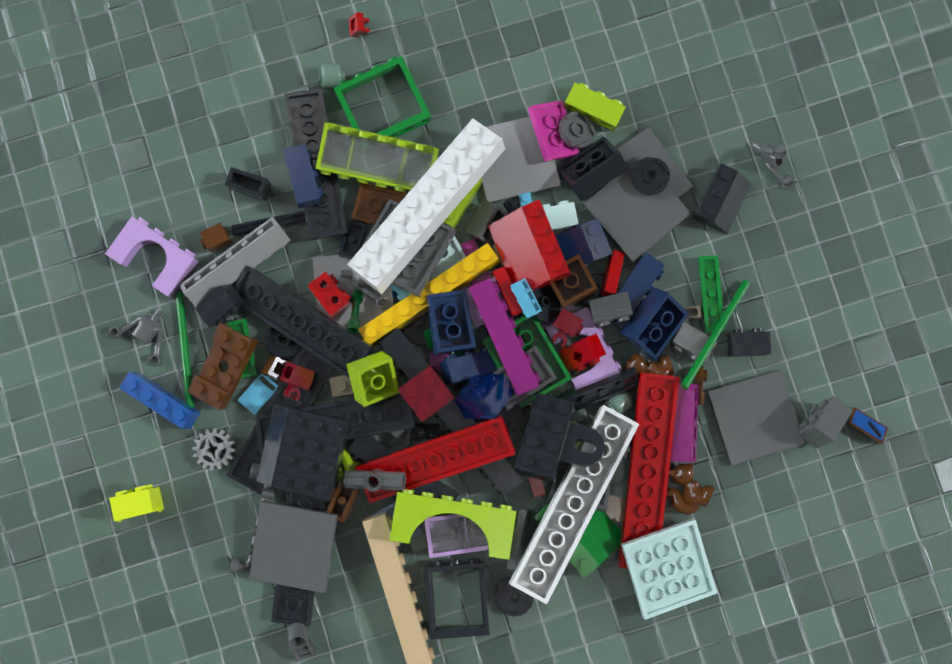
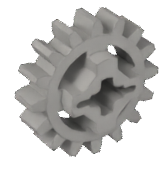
M213 428L212 432L210 429H206V435L199 433L201 439L194 440L197 446L192 447V449L196 450L197 453L193 457L199 458L197 464L204 463V469H207L209 466L210 470H215L216 466L218 469H223L222 464L227 466L229 465L228 459H234L231 452L236 451V449L232 448L231 445L235 444V441H229L231 435L225 436V430H221L218 433V428ZM215 436L221 438L224 442L217 441ZM206 441V445L204 449H202L203 443ZM213 446H217L215 452H211ZM226 449L225 456L222 457V454H223L224 450ZM204 456L211 457L213 462L208 461Z

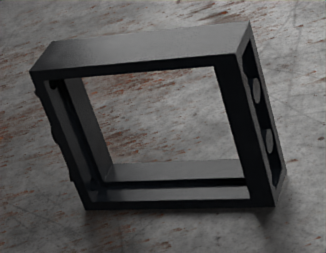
M480 558L468 559L469 562H461L460 559L449 560L448 564H441V561L429 562L430 565H426L430 640L490 635L484 561H480ZM479 568L483 624L436 628L433 572Z

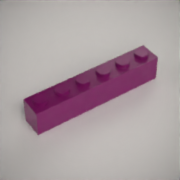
M488 278L469 287L517 396L538 388V382H541L537 371L533 372L530 364L533 362L529 353L524 354L522 346L525 344L521 335L516 336L514 332L516 324L513 318H508L505 312L509 309L505 300L499 299L497 293L501 291L496 281L492 282Z

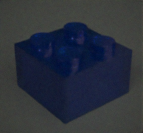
M505 374L475 375L470 379L466 387L460 391V394L454 401L465 419L495 418L514 394V391Z

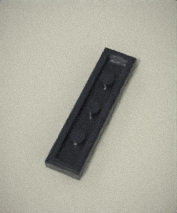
M632 367L562 395V398L575 402L576 412L638 387L639 377L635 367Z

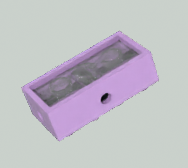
M447 513L434 515L424 520L429 558L488 550V542L482 529L465 516Z

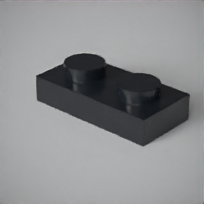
M348 221V234L343 236L338 252L339 257L352 259L362 247L368 228L367 224Z

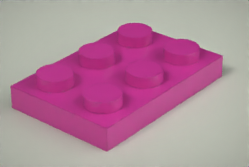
M563 100L533 105L528 108L544 162L573 157L579 153L578 149L570 148L565 144L559 133V123L567 115Z

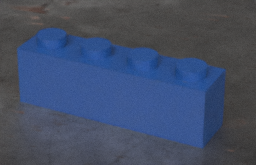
M129 371L119 387L182 429H191L201 413L138 372Z

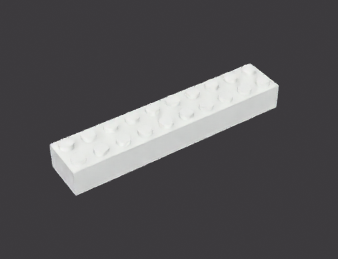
M472 118L347 265L353 273L380 294H383L505 150L503 139Z
M605 405L599 408L590 427L597 430L604 440L605 449L603 457L597 464L591 467L569 466L509 581L510 585L545 604L548 603L639 425L638 423ZM583 441L578 448V451L593 453L596 450L595 445Z

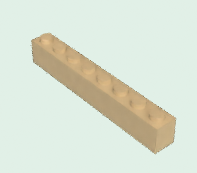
M386 512L364 518L362 523L406 663L433 664L435 654L433 648L429 647L427 640H429L428 631L426 628L423 629L421 621H424L420 609L417 610L415 605L418 602L416 593L411 591L409 586L412 583L409 572L405 573L403 565H406L403 553L399 554L397 546H400V543L389 541L392 517L391 515L387 516Z

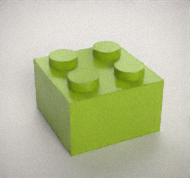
M383 351L346 364L355 400L364 407L400 393L398 391L399 387L392 357Z

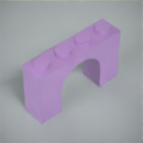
M131 216L105 254L127 267L143 246L148 244L161 245L165 250L167 261L163 271L152 286L173 299L175 293L181 288L180 284L188 278L199 261L194 258L196 254L187 248L185 251L178 248L180 246L178 242L172 238L168 241L163 237L165 234L159 229L154 228L152 230L147 227L149 223L141 217L137 220Z
M587 307L574 313V315L583 319L581 325L584 327L579 336L588 337L597 333L606 355L600 357L601 361L596 363L592 369L570 380L574 390L622 372L618 361L614 362L611 356L614 353L610 345H606L603 340L605 335L602 329L594 325L591 310L589 311ZM553 324L545 327L544 330L554 346L563 340L558 337L554 343L552 342V338L557 334L558 330L553 328Z

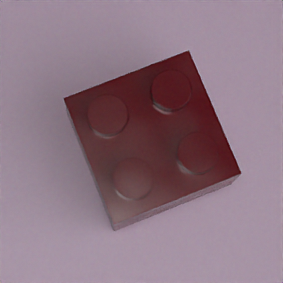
M431 366L398 389L422 422L426 421L454 399V396Z

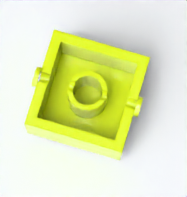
M152 484L136 487L135 492L134 489L116 492V497L109 498L113 519L118 522L155 511L160 513L164 510L160 487L153 488Z

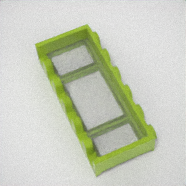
M325 122L316 169H319L321 174L331 175V172L337 173L339 178L349 179L350 177H355L361 183L368 184L369 181L376 182V186L387 188V185L395 186L394 190L405 192L406 189L411 190L436 162L439 148Z

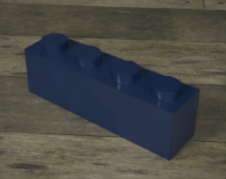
M646 252L617 293L628 292L632 312L639 308L644 295L647 296L650 293L655 279L659 281L665 272L662 270L665 265ZM618 320L610 322L619 330L628 323V321L618 323Z

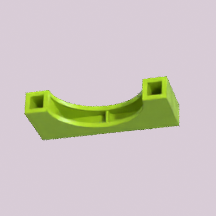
M408 489L402 490V493L397 492L389 541L409 544L414 530L424 520L438 514L453 513L471 519L482 529L488 542L489 557L509 560L516 511L512 510V506L500 505V508L492 507L493 503L482 501L480 505L473 504V500L461 498V502L453 501L451 496L442 495L441 499L433 498V493L422 492L420 496L414 495V490Z

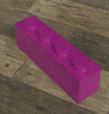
M679 383L670 461L696 462L699 385L691 384L688 390H685L681 387L682 383Z

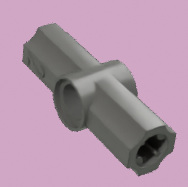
M373 469L372 471L346 470L344 475L345 488L367 489L372 492L379 489L404 490L406 484L405 472L382 471L381 469ZM371 477H376L379 483H374Z

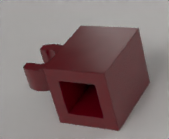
M563 308L552 325L553 328L558 330L557 334L553 336L552 342L554 343L558 337L562 338L563 343L560 347L563 348L567 343L566 335L570 338H573L574 335L579 336L584 327L581 325L583 319Z
M286 362L280 380L289 383L284 391V396L290 398L293 392L292 399L298 401L301 396L299 387L309 390L315 372Z

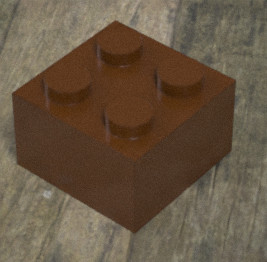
M579 254L566 261L571 275L550 283L564 309L599 291Z

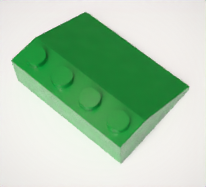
M526 316L515 321L516 328H514L516 336L521 335L525 344L522 346V349L526 352L533 346H536L557 378L520 402L521 408L534 401L536 393L546 394L572 379L540 323L532 317L527 318ZM491 336L482 340L498 369L503 367L504 365Z
M551 500L532 515L538 523L542 520ZM594 511L569 560L583 578L594 571L621 544L622 532L606 513Z

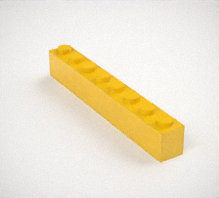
M488 243L428 282L419 297L410 294L361 327L359 332L366 342L376 347L397 328L401 330L428 312L427 295L461 290L500 264L498 257Z

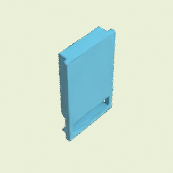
M260 374L238 399L254 415L257 414L275 392V390L272 391L260 380V377L266 378L276 389L278 387L272 379L263 374Z

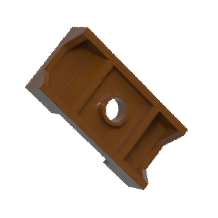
M220 323L213 336L212 341H214L209 355L200 374L195 375L188 393L218 410H224L227 408L259 340L243 335L232 329L227 323ZM223 361L228 363V369L225 372L221 369Z

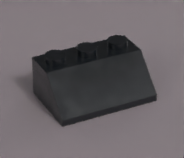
M604 136L557 168L580 201L590 197L591 194L606 186L629 169L621 153Z
M721 163L716 168L693 219L728 234L751 183L739 171Z

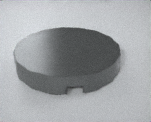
M578 111L570 112L561 119L559 133L564 143L570 148L583 149L593 141L595 130L589 117L583 116Z

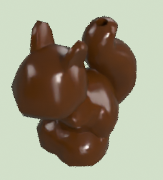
M634 353L627 361L626 368L623 369L625 371L635 367L638 377H640V372L674 375L672 362L666 354L660 356L658 362L648 361L646 363L641 355ZM636 387L634 391L638 395V387Z
M691 463L679 464L675 468L669 469V476L677 484L684 486L683 494L675 488L667 489L666 499L671 497L675 510L681 514L690 515L698 511L701 506L707 507L715 487L712 485H705L703 487L697 480H693L694 467Z

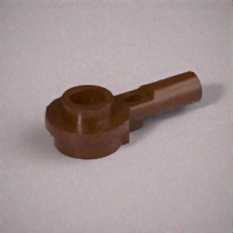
M701 366L695 376V384L699 385L698 405H704L705 393L703 391V382H707L708 370H704V366Z

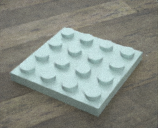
M694 518L621 543L642 617L645 620L717 594L699 529Z

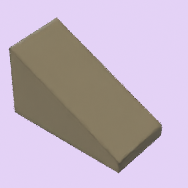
M702 306L683 307L689 313L686 319H703Z

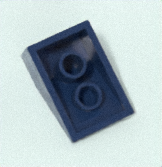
M598 218L555 235L566 261L579 254L586 265L612 254Z
M466 290L427 295L434 356L466 352L476 348Z

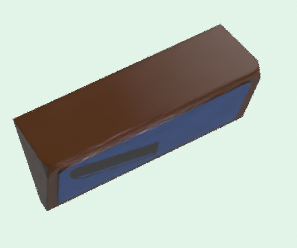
M855 407L845 423L876 444L883 443L888 427Z

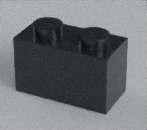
M231 167L225 186L229 190L265 201L271 183L266 178Z
M232 284L219 287L196 310L208 327L219 326L220 323L228 321L227 317L236 314L244 301Z
M753 328L752 332H744V329H733V333L727 334L728 357L767 356L771 354L770 331H764L763 328Z

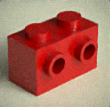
M325 271L307 286L328 314L334 318L351 305L348 301L351 297L345 289H339L337 286L339 281L333 274L329 275Z

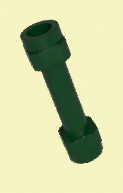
M353 290L350 298L352 303L351 317L347 322L346 328L347 331L354 334L358 333L360 321L358 320L359 308L364 297L361 290Z

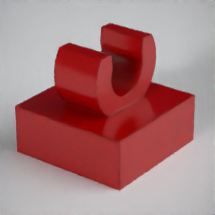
M356 12L349 18L350 37L357 38L360 34L370 32L369 28L364 27V24L369 23L370 20L364 18L363 13Z

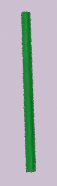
M742 281L682 382L681 387L688 390L750 285L749 281Z
M183 292L175 293L185 399L186 403L194 408L193 395L188 393L192 379Z

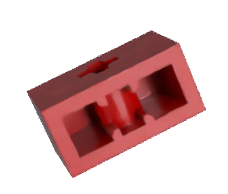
M597 333L558 351L568 372L574 369L576 372H579L586 368L585 364L594 365L601 361L600 357L606 355Z

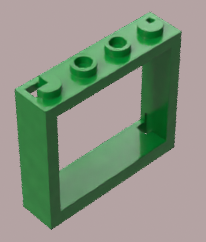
M402 56L398 58L393 57L387 63L376 65L366 73H358L353 79L341 81L338 86L334 87V91L352 128L359 129L343 94L398 68H401L422 112L377 134L397 138L432 121L426 104ZM358 139L364 153L382 145Z

